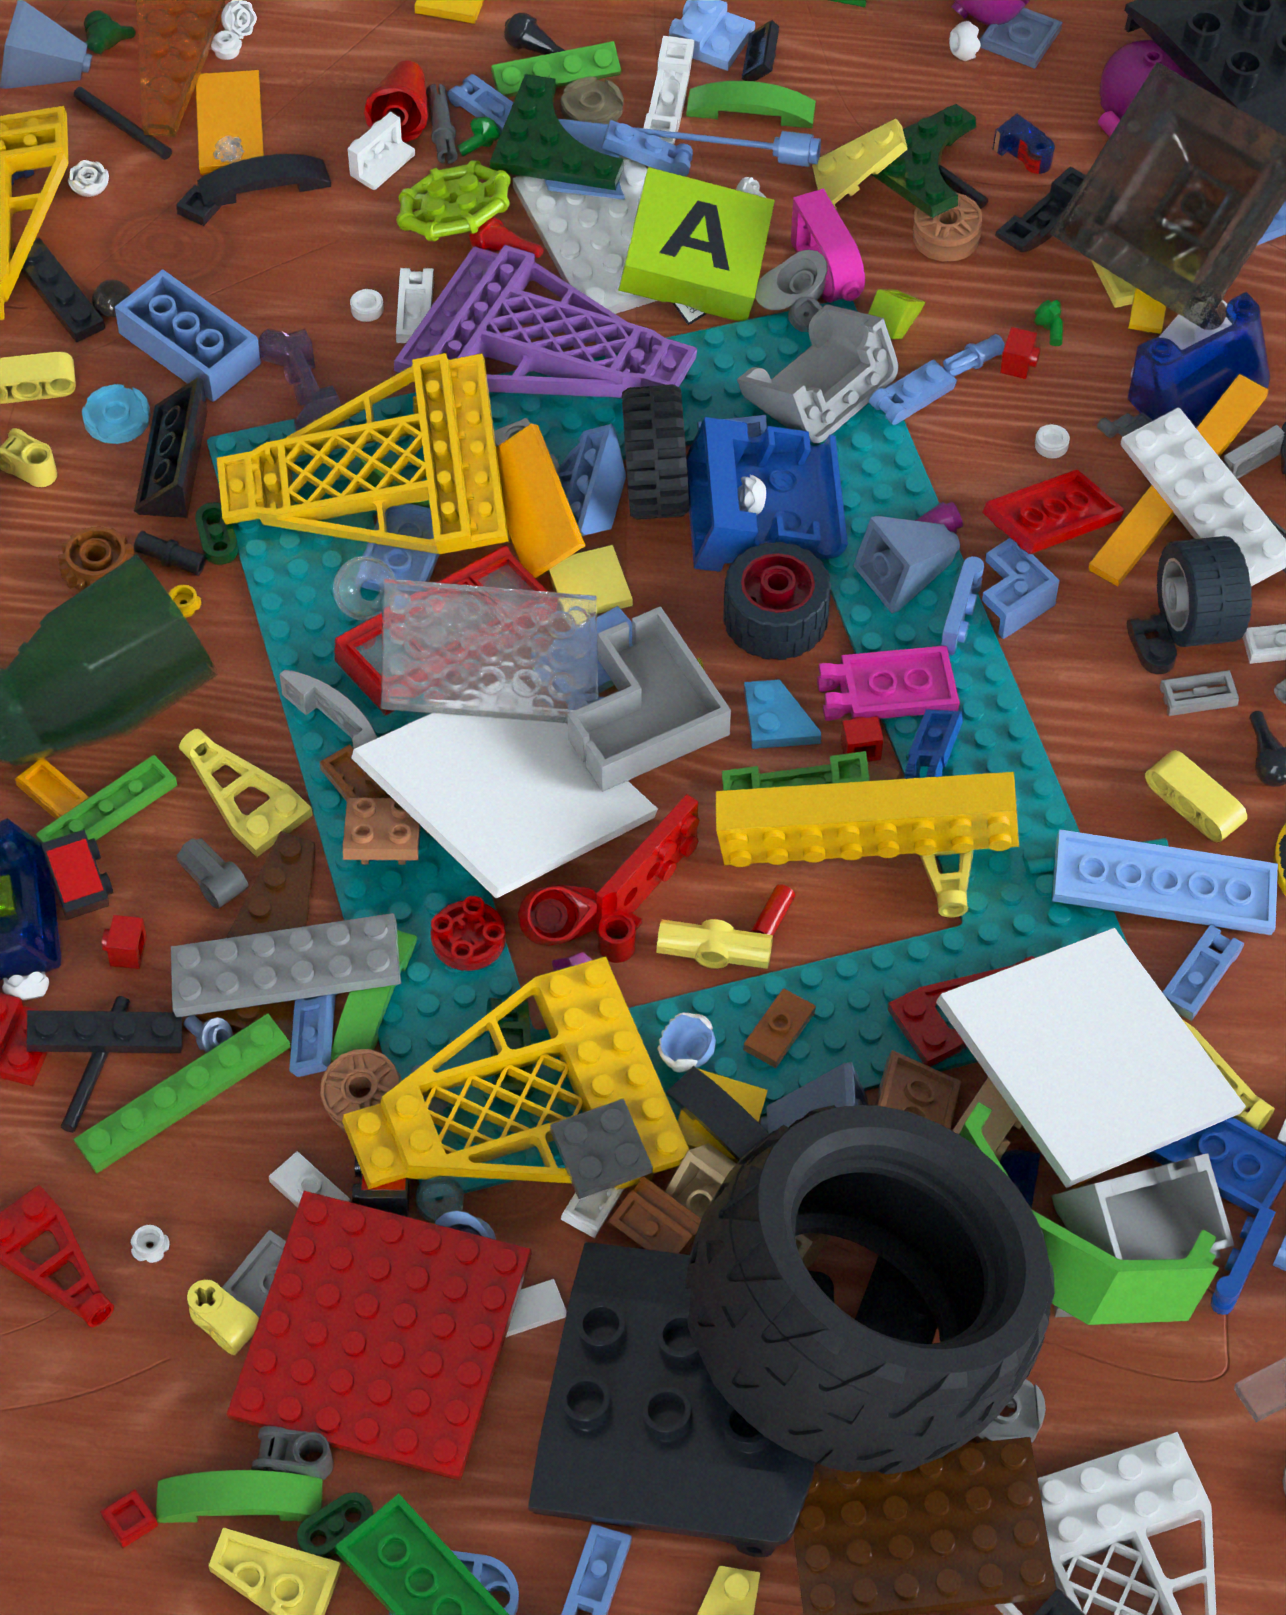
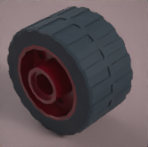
M784 542L762 543L759 546L750 547L744 553L738 555L727 570L723 621L724 625H726V632L734 640V643L739 648L746 650L747 653L768 660L795 658L813 649L815 644L823 638L824 631L827 630L831 583L828 570L825 569L823 562L816 558L809 550L800 548V546L795 544H785Z

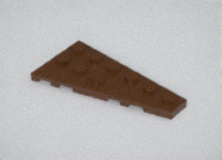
M282 831L280 832L226 938L307 926L316 852L315 842ZM295 1000L196 1014L195 1016L202 1022H207L212 1018H222L229 1023L232 1032L238 1033L264 1015L269 1014L287 1037L291 1046Z

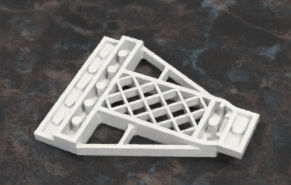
M1178 1432L1038 1478L1056 1587L1061 1589L1081 1611L1082 1609L1076 1596L1087 1600L1082 1611L1085 1615H1087L1091 1603L1114 1612V1615H1144L1124 1606L1130 1590L1153 1599L1147 1615L1153 1614L1157 1602L1163 1615H1182L1173 1592L1199 1583L1204 1584L1205 1615H1216L1211 1503ZM1201 1520L1203 1569L1175 1579L1167 1578L1147 1537ZM1132 1543L1134 1549L1129 1548L1125 1545ZM1108 1551L1103 1565L1087 1559L1088 1557ZM1113 1552L1136 1562L1130 1578L1107 1568ZM1070 1564L1067 1572H1065L1063 1566ZM1075 1565L1098 1575L1092 1590L1069 1581ZM1140 1565L1151 1587L1134 1580ZM1103 1577L1125 1587L1119 1603L1096 1593ZM1012 1603L995 1605L1003 1615H1023Z

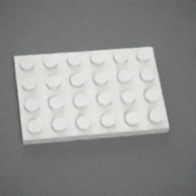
M619 155V158H623L624 169L619 182L625 200L548 191L544 179L526 176L513 178V188L563 281L614 314L657 301L618 291L633 233L637 207L647 173V168L644 164Z

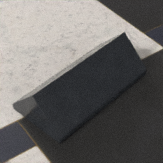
M198 377L155 405L134 512L139 515L188 518L208 412L203 380Z

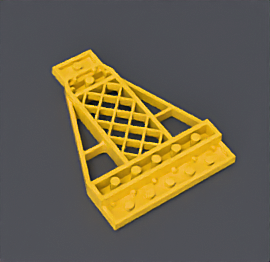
M64 106L0 116V320H4V302H8L69 164L67 113ZM52 166L41 193L12 197V175L15 172ZM33 209L13 254L12 216L18 211Z
M446 353L412 359L413 365L286 438L266 442L249 452L218 457L217 468L223 521L228 525L260 519L263 525L435 554H445L509 542L483 354L448 360ZM415 382L418 414L374 421L373 404ZM365 409L367 423L329 430ZM412 435L416 438L407 450L396 445L400 437ZM378 441L382 444L372 457L362 451L367 443ZM422 445L425 462L414 456ZM345 448L348 450L338 463L328 457L335 449ZM390 450L401 456L391 469L380 463ZM310 454L314 457L304 470L294 464L299 456ZM356 456L367 462L357 475L346 469ZM408 462L420 468L410 481L399 475ZM322 463L333 469L323 482L313 476ZM375 468L385 474L376 487L365 481ZM292 471L299 475L294 482ZM340 475L351 480V483L342 493L331 488ZM394 480L401 484L398 486L389 487V485ZM307 481L318 487L308 500L297 494ZM359 487L366 490V492L354 494ZM326 493L333 497L321 500ZM429 500L434 534L433 539L387 532L385 512L388 508ZM376 510L379 530L319 520Z
M606 957L533 978L383 1095L380 1104L343 1114L342 1118L344 1128L368 1189L403 1178L427 1180L437 1176L572 1184L566 1168L557 1167L548 1146V1142L554 1141L550 1131V1124L567 1119L550 1110L556 1098L576 1106L573 1115L570 1117L578 1115L580 1110L584 1113L624 1098L653 1167L652 1173L644 1176L648 1180H652L654 1173L680 1166L686 1153L689 1151V1147ZM533 995L551 1039L519 1049H510L497 1022ZM485 1031L490 1032L498 1055L438 1073L434 1072ZM537 1063L532 1074L519 1069ZM542 1064L562 1073L557 1085L536 1077ZM501 1073L496 1085L483 1080L484 1078ZM506 1075L526 1083L521 1096L500 1087ZM566 1076L575 1094L561 1088ZM464 1085L459 1096L447 1091V1089ZM470 1086L491 1094L485 1107L464 1098ZM531 1086L551 1095L546 1108L525 1099ZM434 1096L454 1105L448 1118L428 1109ZM495 1097L515 1105L509 1119L489 1110ZM459 1108L479 1116L473 1130L453 1121ZM520 1108L541 1117L536 1127L530 1129L514 1121ZM484 1119L504 1128L500 1138L494 1140L478 1132ZM545 1120H547V1121L550 1122V1123H547V1124H544V1125H543V1123H544ZM434 1124L443 1127L440 1135H438ZM448 1130L468 1139L464 1149L457 1151L442 1144ZM509 1131L514 1132V1134L507 1136ZM473 1142H475V1143L478 1144V1145H475V1146H472V1147H471V1145H472ZM536 1146L545 1167L487 1164L483 1162ZM640 1177L614 1186V1188L617 1190L636 1185L640 1182Z

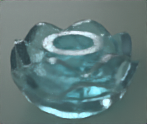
M437 1176L423 1180L417 1188L416 1208L422 1217L432 1223H435L446 1212L462 1211L464 1191L461 1185L449 1176ZM438 1195L443 1197L442 1203L436 1201Z

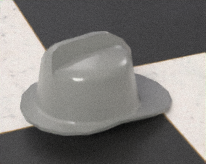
M814 250L800 251L760 278L757 284L755 297L758 304L765 309L781 310L792 306L801 297H811L818 300L823 294L826 282L827 262L824 256Z

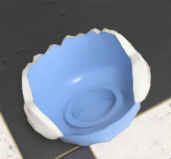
M680 1013L675 1015L674 1019H670L669 1025L665 1026V1029L662 1030V1038L659 1039L660 1045L657 1048L660 1057L667 1066L676 1072H687L693 1066L699 1067L705 1064L713 1055L716 1044L711 1022L703 1015Z

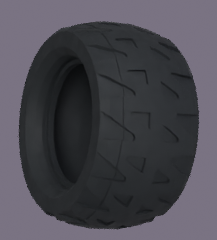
M835 1105L814 1109L809 1111L803 1118L796 1120L789 1127L783 1124L745 1154L728 1173L701 1218L690 1254L685 1285L686 1289L691 1290L690 1312L687 1322L694 1347L698 1348L716 1388L748 1423L784 1449L825 1467L846 1472L878 1471L883 1474L910 1471L922 1464L941 1458L976 1437L997 1418L1021 1388L1036 1362L1049 1324L1050 1309L1055 1294L1054 1271L1048 1258L1044 1234L1025 1198L1001 1168L975 1145L941 1124L913 1113L878 1105H855L837 1108ZM814 1233L843 1238L868 1248L890 1262L915 1286L929 1306L939 1330L940 1342L917 1344L901 1341L876 1332L846 1314L826 1296L809 1274L798 1253L795 1236Z

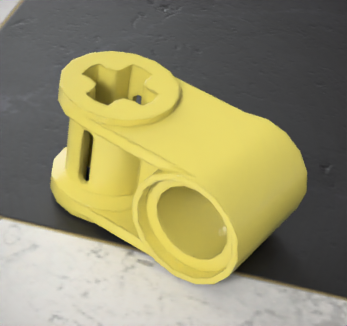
M13 428L8 433L9 438L0 446V469L19 477L35 487L51 485L57 478V469L50 446L27 435L20 429Z
M200 1280L190 1287L187 1301L192 1321L209 1334L222 1349L231 1355H236L254 1336L259 1317L248 1306L237 1301L220 1287L218 1283L212 1280Z

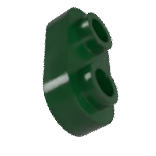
M210 502L202 505L196 511L195 521L203 553L206 555L207 561L212 564L224 565L230 563L238 554V544L233 524L226 525L223 521L221 503Z
M350 1492L305 1519L298 1528L297 1540L300 1551L324 1558L331 1557L336 1553L335 1546L374 1514L372 1503L365 1495ZM351 1513H357L361 1516L359 1521L355 1523L348 1522L346 1517ZM316 1536L326 1538L325 1543L320 1546L313 1545L311 1541Z

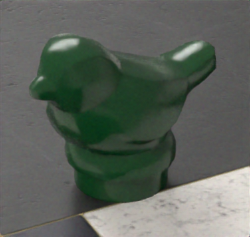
M100 10L89 13L84 20L87 40L84 43L88 45L87 48L96 54H101L121 40L130 39L136 35L133 27L119 25L108 14Z

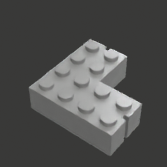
M661 606L632 618L633 646L629 647V625L626 621L597 634V659L618 689V692L567 714L568 740L582 762L587 761V769L602 792L730 735L731 709Z

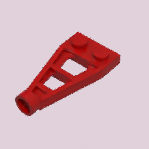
M1029 956L1011 966L919 987L889 1002L888 1011L923 1064L931 1067L961 1052L967 1046L957 1031L950 1029L936 1010V1001L940 994L1024 963L1035 957Z
M37 1185L0 1212V1264L81 1317L89 1327H97L111 1316L114 1305L99 1289L62 1209L40 1185ZM45 1231H49L54 1235L59 1246L58 1253L43 1264L34 1263L21 1253L23 1247ZM70 1262L81 1276V1280L67 1290H64L52 1281L49 1276Z

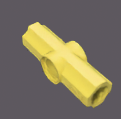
M662 919L658 932L657 953L695 958L700 965L711 969L724 968L728 963L768 969L773 935L734 930L729 923L718 919L706 920L702 925Z

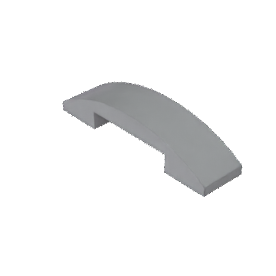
M284 670L280 673L282 695L305 715H308L315 708L322 711L352 738L353 749L377 739L371 724L363 713L342 693L330 685L302 673Z

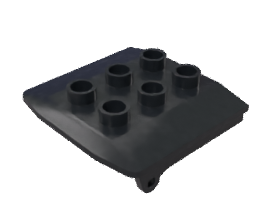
M1135 0L1126 4L1124 11L1128 14L1125 30L1129 33L1142 28L1255 145L1250 159L1253 163L1286 151V0Z
M585 1242L570 1295L541 1430L528 1504L529 1511L540 1515L714 1539L735 1545L739 1552L752 1557L762 1558L772 1555L777 1546L785 1544L793 1536L813 1480L816 1462L784 1449L765 1437L728 1403L714 1385L698 1348L694 1347L688 1328L687 1319L690 1312L691 1290L686 1289L685 1285L690 1255ZM808 1270L819 1288L835 1304L834 1284L831 1278L823 1272Z

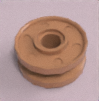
M957 193L958 206L934 218L916 207L914 211L913 242L919 252L928 258L941 262L958 261L967 258L975 252L981 241L982 212L975 201L966 195Z
M355 1049L340 1055L327 1067L321 1080L320 1096L332 1120L346 1132L342 1122L343 1114L380 1104L382 1096L402 1081V1077L397 1072L395 1065L384 1054L371 1049ZM371 1088L366 1096L356 1098L361 1089Z

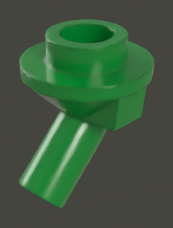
M476 117L470 123L474 136L460 143L457 147L463 157L481 146L491 147L493 142L499 139L500 130L491 118Z
M1046 300L1034 313L1036 315L1034 323L1037 326H1043L1045 329L1050 330L1049 344L1052 346L1062 345L1063 320L1060 317L1062 310L1059 300L1052 302Z

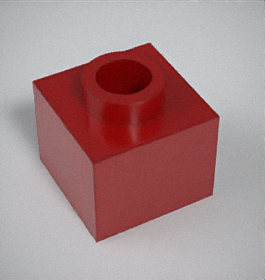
M1011 327L1003 350L1000 373L1023 379L1027 378L1030 366L1036 368L1041 348L1035 347L1037 333Z
M878 716L868 718L855 717L851 720L842 721L840 742L843 754L866 751L867 762L881 760L883 736Z
M113 915L110 929H104L102 936V950L107 951L110 966L140 969L147 939L143 918Z

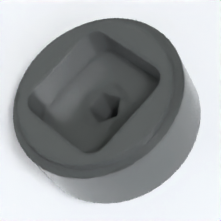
M801 297L790 307L788 312L789 321L795 329L801 332H809V323L812 317L822 309V306L814 298Z

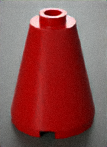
M412 61L397 63L369 95L365 104L364 116L366 124L370 129L375 122L380 121L389 112H392L400 117L401 139L403 142L412 141L420 136L428 121L424 72L417 63Z

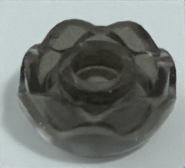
M106 280L95 288L92 294V305L102 316L116 317L115 306L132 294V291L121 281Z

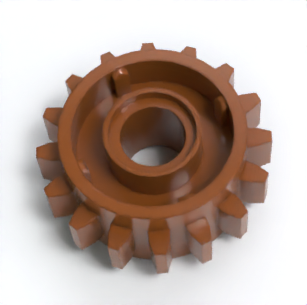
M101 526L84 528L76 534L70 535L71 538L68 543L62 544L63 554L58 555L61 577L66 579L70 589L75 587L81 595L87 594L93 597L110 595L119 588H124V583L127 579L133 578L132 569L136 568L133 545L128 544L125 534L119 535L114 528L108 529Z

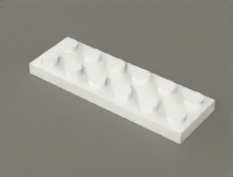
M1179 407L1121 438L1123 449L1194 539L1227 536L1231 537L1239 545L1246 559L1251 586L1286 568L1285 538Z

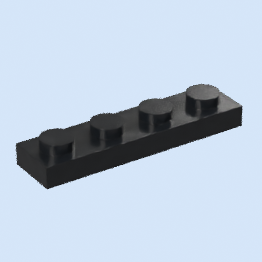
M39 237L36 238L21 272L76 343L104 330L103 318Z
M27 1010V1052L181 1053L182 1017H175L174 1012Z

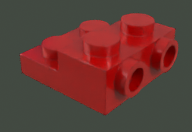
M0 993V1078L33 1087L48 1053L27 1052V1010L37 1009L23 1006L21 998Z

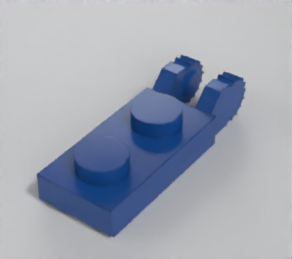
M925 710L908 754L909 760L905 769V779L919 778L921 766L929 767L926 777L942 776V770L947 765L963 722L961 711Z

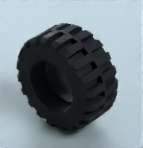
M674 384L628 387L622 392L630 516L637 520L683 517L689 512V495L681 388Z

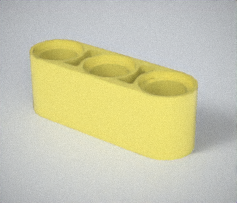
M49 352L0 358V404L65 397L75 391L74 360L68 353Z
M1173 750L1145 773V779L1149 787L1213 842H1221L1247 820V813L1243 805L1180 751Z

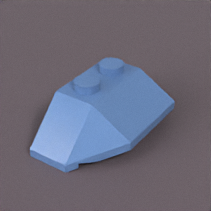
M612 424L583 431L578 439L580 443L569 452L560 466L558 477L581 536L612 529L626 479L616 430Z

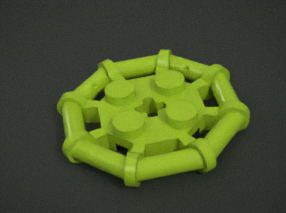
M471 160L466 165L441 170L435 167L430 170L429 175L410 189H403L399 194L398 198L401 204L400 213L396 219L397 225L404 231L411 230L425 236L428 241H437L440 237L465 232L474 234L478 232V228L497 213L505 212L509 207L510 202L507 198L511 178L506 171L493 170L481 165L478 160ZM479 179H483V180H485L486 182L481 183V182H478V181H479Z

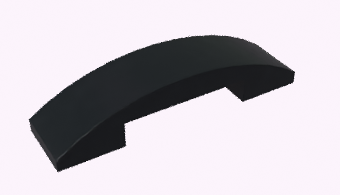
M298 154L265 155L241 160L221 167L197 180L204 207L216 203V206L236 203L237 193L297 184L299 192L331 187V181L324 160Z
M1070 166L1052 182L1050 192L1021 218L1014 215L996 231L995 237L1020 252H1027L1037 248L1056 234L1071 219L1091 194L1097 181Z
M695 1066L689 1069L666 1092V1095L693 1121L696 1119L738 1161L769 1135L737 1101Z

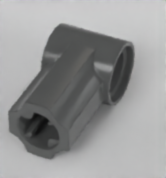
M202 838L190 839L176 855L178 863L195 879L204 897L216 909L221 908L249 886L247 879L238 866L231 861L225 863Z

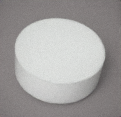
M359 290L350 299L351 313L359 321H374L383 314V298L375 290Z
M1045 425L1036 433L1035 448L1040 455L1046 458H1059L1067 452L1070 436L1061 426Z

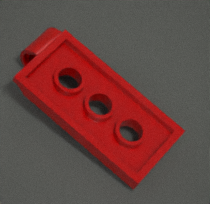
M688 794L681 799L596 893L598 950L600 955L606 957L609 962L621 963L632 957L635 952L636 930L642 924V919L634 915L633 912L661 881L666 882L671 878L676 870L677 863L684 856L689 857L698 845L697 827L700 821L698 818V801ZM615 935H618V936H622L623 938H621V939H613V938H611V937H612V936H615Z

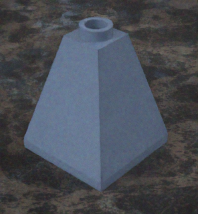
M18 0L5 43L0 88L7 89L80 80L82 72L89 73L92 54L86 53L88 45L27 2Z
M874 516L870 518L853 566L893 614L912 600L953 562L956 552L960 549V541L958 536L954 532H950L944 524Z
M852 1062L836 1067L768 1105L767 1116L761 1117V1126L770 1134L783 1124L789 1127L796 1120L803 1118L809 1111L832 1105H835L836 1108L868 1105V1098Z

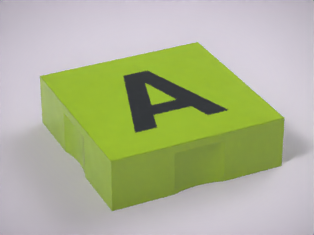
M648 167L618 291L661 302L683 304L700 312L738 322L748 320L755 299L775 200Z

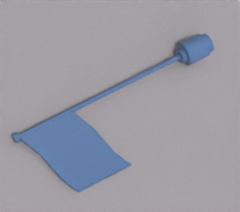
M558 119L564 129L583 145L600 153L619 158V154L602 148L608 124ZM632 127L640 132L658 137L772 149L773 156L778 157L779 164L810 167V164L818 165L820 158L821 139L814 138L813 134L782 131L780 137H775L774 143ZM545 180L548 191L625 200L620 182L616 190Z

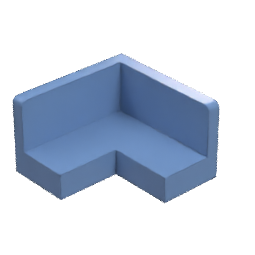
M1011 538L986 553L985 562L1003 580L983 592L982 601L1000 618L998 634L1005 639L1055 606L1059 579L1033 554H1028L1021 549Z

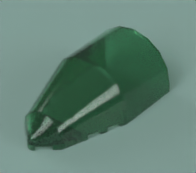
M137 554L46 614L39 623L41 627L28 643L23 642L18 649L19 654L5 670L1 669L0 762L19 766L128 736L218 675L208 652L183 613L154 573Z

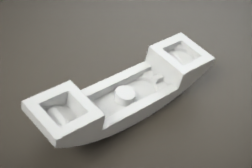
M663 36L651 104L644 123L645 129L678 132L692 64L693 39ZM659 137L673 145L676 140L675 138Z

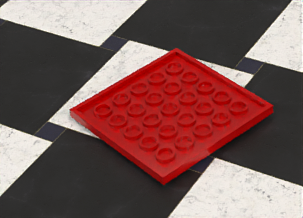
M303 1191L227 1411L228 1418L261 1428L264 1426H277L287 1430L317 1432L327 1439L329 1446L461 1481L532 1256L531 1249Z

